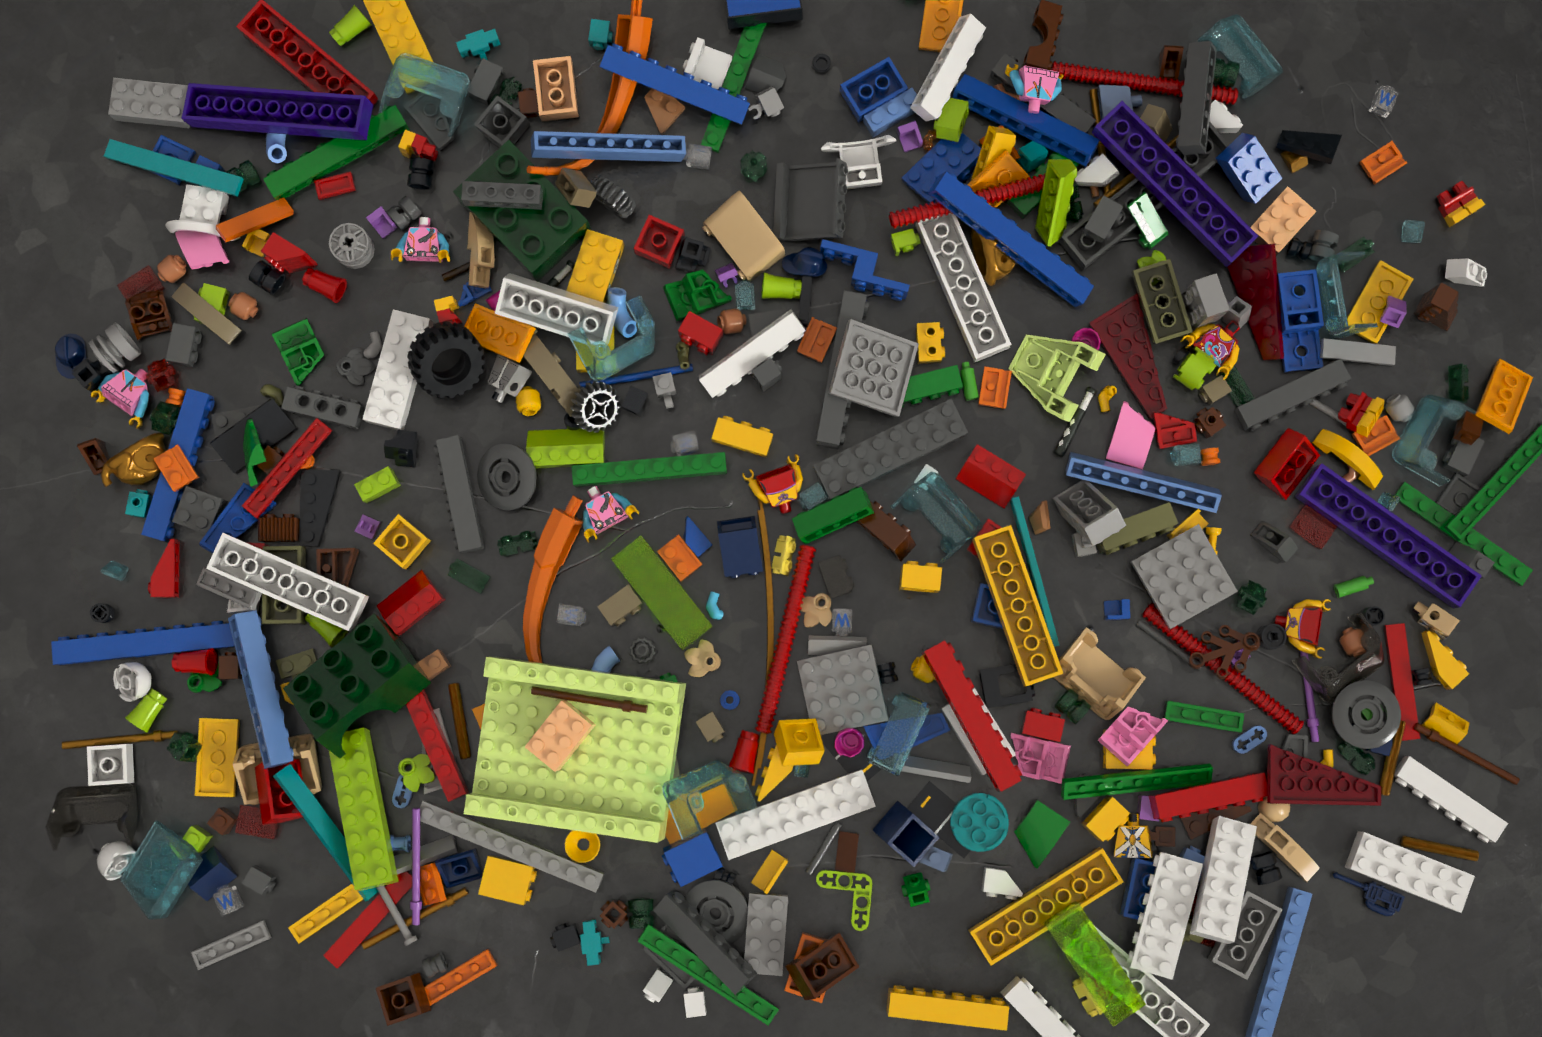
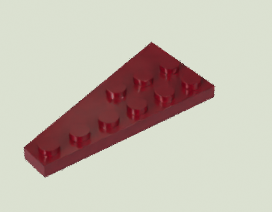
M1275 244L1248 246L1228 266L1239 298L1252 306L1248 321L1263 360L1283 359L1284 349Z
M1135 294L1094 319L1088 325L1098 333L1101 345L1151 420L1153 412L1162 413L1167 410L1162 387L1160 386L1157 367L1153 359L1154 355L1148 332L1145 328L1143 313L1139 305L1138 294Z
M1268 744L1267 803L1381 806L1380 785Z

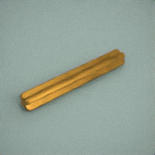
M452 683L448 685L459 755L460 759H467L471 757L460 687L458 683Z
M1401 720L1399 728L1393 737L1390 755L1386 756L1380 782L1381 795L1389 796L1406 724L1403 720Z
M1403 836L1401 839V846L1472 861H1478L1479 852L1471 849Z

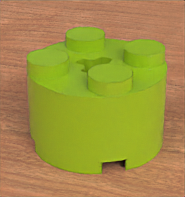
M1195 346L1193 349L1196 352L1194 354L1189 353L1177 369L1180 373L1173 375V378L1190 390L1194 388L1198 390L1205 382L1203 377L1206 373L1211 374L1216 367V364H1214L1215 359Z

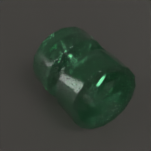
M1216 58L1213 83L1221 81L1222 85L1234 87L1240 63L1229 61L1226 64L1224 59Z
M249 159L240 163L239 168L233 167L226 171V173L240 176L244 179L239 193L247 189L248 184L252 186L261 181L258 172Z
M1069 688L1056 702L1054 707L1062 714L1066 713V718L1073 724H1077L1088 712L1091 705L1084 699H1078L1079 695Z
M652 898L628 900V909L632 913L629 916V928H645L647 924L655 927L654 915L650 914L654 908Z

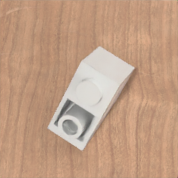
M1215 99L1211 103L1209 121L1219 133H1237L1243 126L1239 117L1227 111V107L1222 102H1218Z
M1102 153L1100 156H1095L1090 161L1088 167L1080 169L1074 181L1078 186L1106 187L1119 175V172Z
M1468 258L1447 259L1445 278L1453 283L1484 287L1487 271L1485 267Z
M984 867L982 891L986 892V896L997 897L998 894H1003L1006 899L1017 900V896L1022 897L1023 893L1005 870Z
M658 967L643 989L644 996L653 1003L655 1000L659 1003L674 979Z

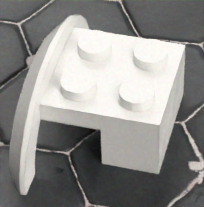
M890 135L857 142H827L822 146L821 151L839 152L840 159L847 163V189L879 186L882 184V175L877 147L895 143L896 139Z
M186 184L180 219L168 221L165 226L170 233L176 231H197L221 237L216 230V225L220 223L221 214L226 215L229 196L226 193L206 187Z

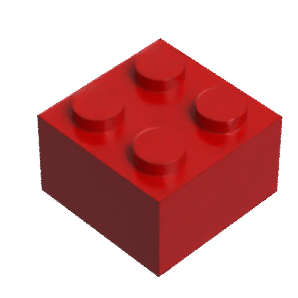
M649 215L633 248L634 252L641 257L670 268L685 236L684 229Z
M691 311L688 312L678 329L681 342L688 346H696L698 348L697 351L706 356L708 354L713 356L724 337L723 329Z

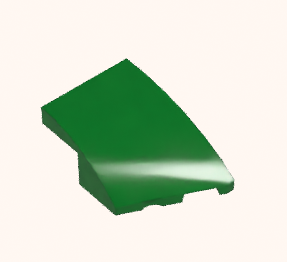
M704 270L687 273L681 281L665 284L663 287L676 321L685 319L689 311L699 315L732 300V297L726 295L719 288L720 285L713 281Z
M307 318L271 333L296 386L302 383L317 362L324 356Z
M251 418L247 420L245 426L243 451L250 486L258 484L254 465L266 462V456Z
M1038 800L1035 801L1028 814L1022 818L1014 831L1033 866L1037 869L1070 823L1069 820Z

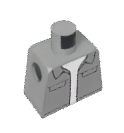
M497 355L488 380V384L496 387L492 399L502 403L507 393L516 397L532 371L501 355Z

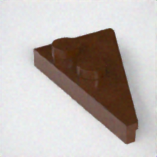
M1227 806V809L1223 810L1210 808L1208 813L1197 814L1196 811L1190 813V817L1180 818L1191 840L1210 831L1212 819L1222 816L1234 820L1251 812L1252 809L1250 806Z

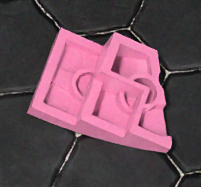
M197 231L175 232L181 250L192 270L213 266L215 262L229 263L219 236Z
M1123 401L1106 459L1143 470L1155 426L1145 420L1139 412L1134 411L1126 401Z
M1127 707L1098 741L1122 763L1128 766L1168 720L1165 718L1159 719L1150 716L1149 713L1139 712L1137 709Z
M1011 733L1015 757L1018 760V767L1022 776L1062 784L1071 746Z

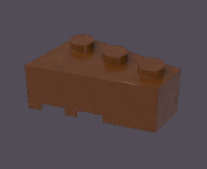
M1443 283L1438 284L1423 295L1414 314L1418 316L1419 320L1426 323L1430 322L1448 331L1458 312V291Z
M870 501L874 513L856 522L884 544L883 546L887 550H891L897 556V559L902 562L916 546L910 535L911 531L904 524L901 526L897 524V519L891 513H884L882 511L883 507L878 502L874 501L872 503Z
M316 549L317 574L348 587L359 549Z

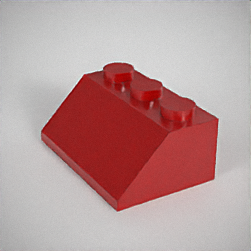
M274 232L261 250L265 255L264 259L282 273L284 270L288 273L299 272L308 268H316L318 265L305 251Z
M1288 428L1257 467L1254 474L1269 489L1284 500H1287L1320 457V454L1305 435Z
M977 444L957 475L956 480L1005 509L1026 474Z
M420 570L376 606L394 633L401 636L446 599L423 570Z
M293 759L288 764L292 765L303 780L300 759ZM262 762L254 767L262 824L282 823L303 818L273 777V775L288 764L264 769Z

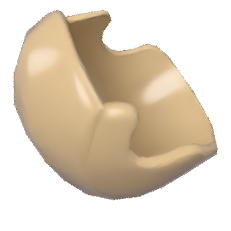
M1267 796L1263 797L1264 801L1258 803L1259 814H1263L1271 822H1280L1289 816L1290 804L1267 803Z

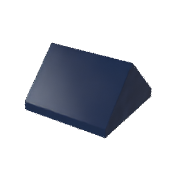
M215 846L211 847L183 871L189 887L206 901H209L238 876Z
M477 848L435 861L446 888L474 881L483 876Z

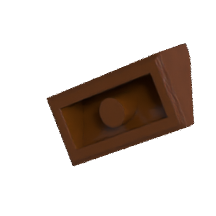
M839 831L835 870L855 873L859 833Z

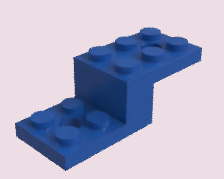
M822 239L820 252L823 254L824 259L831 261L838 259L846 265L855 264L851 286H854L855 290L862 292L865 290L873 291L872 294L877 296L889 295L891 299L897 301L906 300L909 284L873 276L878 253Z
M1314 269L1278 273L1284 373L1320 369L1323 367V360L1320 358L1321 345L1318 330L1324 326L1317 271ZM1296 286L1303 288L1304 293L1302 296L1295 294L1294 288ZM1297 347H1303L1306 350L1305 356L1297 354Z

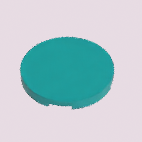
M974 793L965 796L955 805L951 814L950 825L955 839L963 847L971 851L984 852L992 850L1002 843L1008 832L1009 819L1004 805L997 798L985 793Z

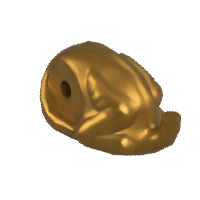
M972 228L971 239L974 259L984 281L989 286H993L996 280L1005 277L1012 271L1016 262L997 248V239H985Z
M151 434L111 457L103 465L101 472L104 486L107 487L112 484L110 480L111 473L121 482L130 485H141L155 478L161 471L154 458L166 451L162 441L164 434Z

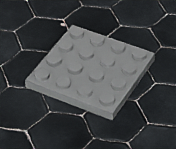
M849 319L828 394L899 417L919 343Z
M1199 524L1131 561L1169 629L1238 592Z
M873 644L797 661L809 719L816 718L820 735L838 732L845 728H856L889 721Z

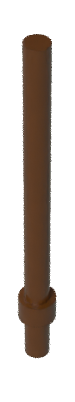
M532 687L531 694L617 708L622 709L623 712L647 713L648 705L636 704L630 700L618 701L539 687Z
M1416 723L1414 726V730L1425 735L1428 740L1436 741L1515 785L1518 784L1520 778L1441 736L1440 732L1433 728L1428 729L1419 723Z

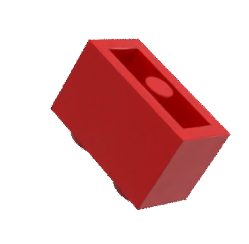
M1035 708L1025 711L1021 734L1055 742L1061 741L1065 719H1061L1060 714L1050 712L1049 715L1041 714L1042 710Z

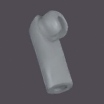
M379 331L370 333L372 343L363 352L367 359L375 358L382 350Z

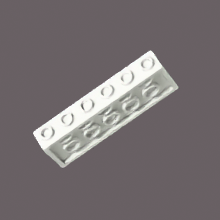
M1160 852L1159 855H1155L1153 866L1156 867L1155 872L1149 876L1148 885L1151 886L1149 894L1145 893L1142 904L1146 905L1144 913L1140 912L1137 924H1140L1139 932L1135 931L1132 943L1135 944L1134 951L1129 952L1127 962L1130 963L1129 967L1132 969L1135 968L1173 980L1203 864Z

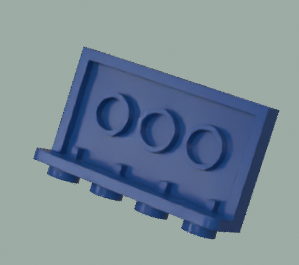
M964 133L961 134L959 142L941 139L902 177V181L928 204L932 201L935 203L936 200L927 193L938 176L947 171L954 174L961 183L967 181L971 177L972 172H974L981 148Z

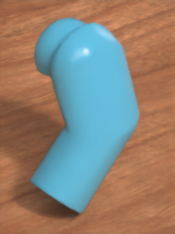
M711 591L706 603V610L712 619L720 620L723 617V611L719 610L716 604L720 594Z

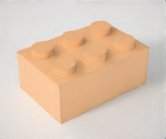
M571 56L533 60L541 122L578 118Z
M1287 186L1250 227L1259 236L1255 242L1258 245L1275 244L1277 255L1315 214L1316 210Z
M561 700L529 740L525 748L554 772L560 771L596 724L567 700Z

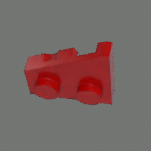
M1153 412L1159 449L1197 442L1194 422Z

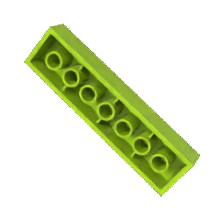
M363 727L346 731L341 743L342 749L346 754L342 758H338L329 751L354 889L363 891L399 881L370 730Z

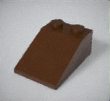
M837 933L800 955L785 967L806 1001L816 999L859 968V965L841 934Z

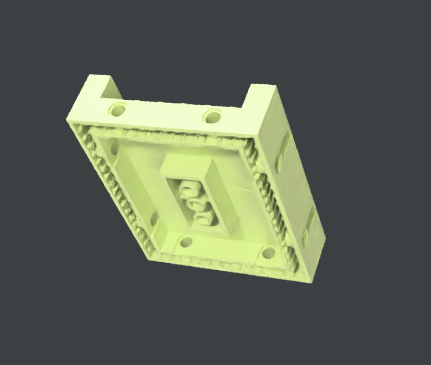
M486 657L483 676L488 677L473 790L472 793L466 794L464 814L655 843L664 840L686 683L502 657ZM532 687L618 701L630 700L636 704L648 705L647 713L635 711L629 713L623 712L622 709L567 700L596 725L560 771L554 772L525 748L529 740L560 701L563 700L531 694Z

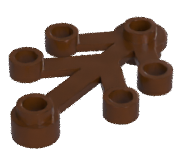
M1222 625L1219 628V635L1223 638L1229 636L1239 642L1232 644L1213 636L1209 631L1202 633L1200 639L1204 644L1211 643L1220 647V649L1206 654L1192 653L1188 661L1189 665L1193 669H1200L1205 662L1225 656L1221 666L1216 671V676L1219 679L1227 677L1228 668L1236 651L1243 649L1240 659L1234 664V670L1242 673L1246 669V662L1250 652L1256 651L1261 644L1260 637L1256 633L1248 632L1242 634L1232 630L1228 625ZM1221 629H1227L1228 633L1223 634ZM1208 635L1210 640H1205L1203 636ZM1247 640H1252L1254 644L1249 645L1247 643ZM1193 659H1198L1200 664H1194ZM1237 664H1242L1244 668L1238 669ZM1219 670L1225 671V675L1221 676Z

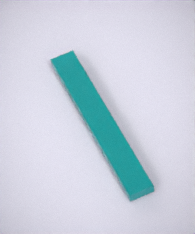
M112 139L109 140L104 153V157L110 160L237 197L244 180L240 176Z
M1019 496L1014 497L1010 500L1024 555L1026 556L1036 596H1038L1037 600L1053 646H1060Z
M288 764L273 775V777L354 885L345 837L292 765ZM377 888L358 892L366 902L377 894L378 890Z

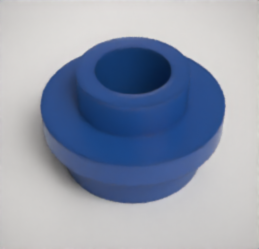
M725 691L720 697V703L725 709H735L739 704V696L734 691ZM728 696L733 697V703L728 704L726 698Z

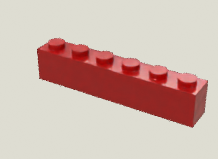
M423 689L406 706L448 802H451L469 794V791L427 694Z
M1265 772L1254 773L1151 795L1149 800L1153 818L1160 819L1161 822L1172 821L1173 816L1179 815V818H1186L1191 816L1190 813L1196 811L1197 814L1208 813L1210 808L1223 810L1227 809L1229 804H1234V807L1245 805L1247 800H1252V803L1264 801L1263 797L1267 796V781Z

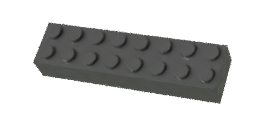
M844 291L816 446L838 450L839 445L843 446L846 432L842 431L843 426L847 427L849 413L845 411L846 408H850L851 401L828 394L848 320L852 319L863 324L866 323V319H862L863 315L867 316L869 307L866 294Z
M951 398L814 464L813 469L829 501H831L835 496H842L853 488L862 487L967 436L968 431Z

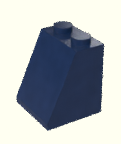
M755 516L717 521L725 577L737 578L742 574L756 575L762 572Z
M899 801L892 806L873 828V831L913 867L916 866L940 838Z

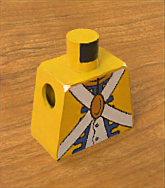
M1129 814L1127 816L1129 818L1127 825L1118 827L1114 857L1152 858L1153 851L1148 825H1139V814Z

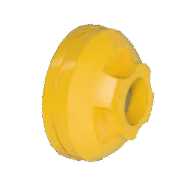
M572 830L565 840L566 853L575 862H589L599 853L600 839L595 833ZM584 838L589 841V848L587 850H581L578 847L580 839Z

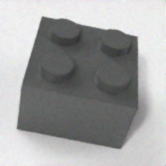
M186 486L172 522L206 534L223 512L228 501Z

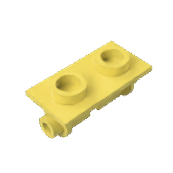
M780 535L779 539H777L775 552L781 553V556H774L771 567L773 569L772 573L789 576L793 565L792 556L796 550L795 538Z
M1084 974L1081 980L1078 978L1072 982V987L1079 999L1086 996L1087 999L1081 1003L1088 1015H1091V1017L1098 1015V1013L1101 1015L1105 1010V1002L1101 996H1098L1093 980L1088 978L1087 974Z

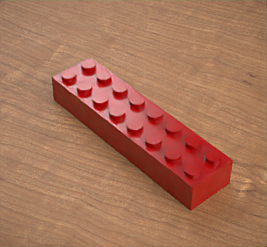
M259 0L236 26L247 39L311 92L363 95L372 102L373 106L379 100L373 91L264 0Z
M944 640L922 652V655L996 791L1002 792L1022 781L1020 778L1022 773L1017 765L1012 764L1010 759L1013 757L1009 749L1003 747L1000 742L1003 738L998 730L993 729L991 725L993 720L990 714L983 711L981 707L984 705L979 695L974 694L972 681L969 677L965 678L962 672L965 669L961 661H956L954 658V648L950 642L946 643Z

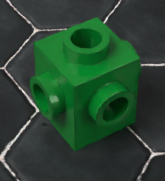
M922 872L903 877L904 885L901 886L903 896H908L911 907L930 902L927 892L930 891L928 879L924 880Z

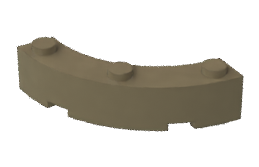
M536 329L523 356L549 390H552V394L571 417L574 411L570 407L575 404L571 399H576L577 396L574 392L580 393L581 386L576 387L559 365L560 358L555 352L551 354L536 335L538 331Z

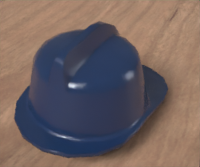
M806 247L798 253H792L783 258L782 268L789 274L820 276L826 272L827 263L819 250Z
M70 333L62 336L55 346L57 370L65 378L74 379L75 377L72 374L74 372L72 370L86 359L85 341L77 334Z

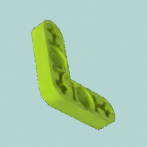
M833 870L819 871L816 876V882L820 887L854 891L851 924L857 931L865 930L869 925L872 894L871 877L864 873ZM826 873L827 877L833 878V874H837L835 879L836 886H832L833 881H827L826 884H822L819 877H823V874ZM846 875L849 877L850 882L847 886L839 884L840 876ZM852 876H856L855 880L859 881L862 880V877H866L869 885L861 888V884L855 883V888L851 887L853 884ZM859 897L867 899V905L864 908L856 905V900ZM855 910L867 911V914L862 913V919L866 922L861 927L854 923L859 918V913H855Z

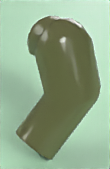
M678 342L676 345L677 357L681 369L685 370L690 367L688 360L689 346L684 342Z
M265 384L260 389L261 394L273 397L277 404L282 407L284 397L281 389L271 384Z

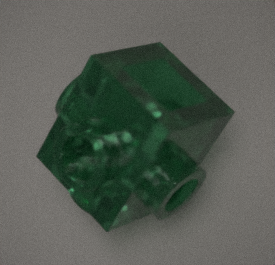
M753 150L749 154L746 153L740 160L741 173L746 178L753 179L756 182L768 170L767 158L762 153H756ZM754 161L757 165L752 166L751 163Z
M160 401L150 415L152 430L170 435L178 419V406Z
M1249 580L1246 586L1242 585L1237 593L1239 596L1237 607L1254 615L1259 607L1262 608L1267 600V597H1265L1267 589Z
M174 732L167 750L178 761L195 762L202 745L189 732Z

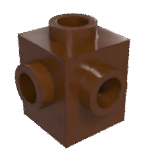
M1206 407L1196 413L1198 417L1193 420L1196 423V430L1200 434L1203 433L1206 439L1227 426L1222 420L1223 416L1220 411L1214 409V407L1208 410Z
M614 899L612 902L608 900L601 908L603 911L600 915L601 921L608 928L612 927L615 929L617 925L622 927L628 920V917H626L628 906L620 899L618 901ZM616 909L619 915L613 916L612 910Z

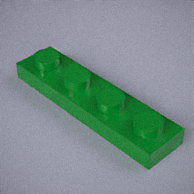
M1166 701L1164 718L1173 722L1242 733L1245 713Z

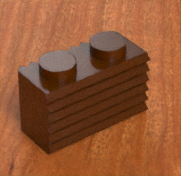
M264 514V518H258V541L299 542L300 519L295 517V514H283L282 518H276L275 514Z

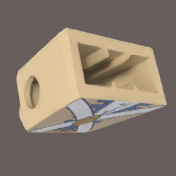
M1418 601L1412 609L1413 612L1421 617L1418 623L1430 632L1436 633L1441 641L1450 635L1460 621L1434 603L1427 607Z

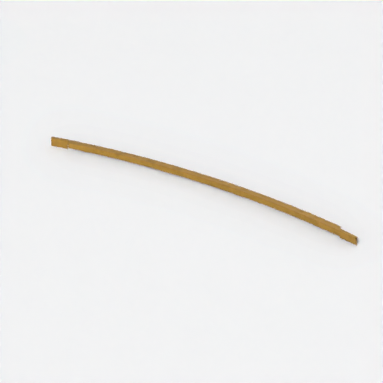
M757 498L760 510H757L766 584L767 661L765 686H767L768 683L766 681L769 680L768 674L771 673L769 669L772 668L771 662H773L772 657L774 653L773 588L763 503ZM760 732L751 786H755L758 768L762 766L767 735Z

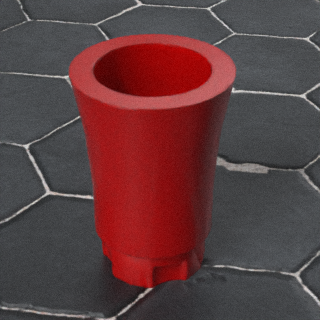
M308 268L302 279L303 285L327 297L334 303H338L341 300L347 287V280L345 278L336 277L312 268Z
M213 648L175 653L172 659V668L175 672L213 675L218 666L217 653Z
M741 731L728 768L754 774L759 734Z

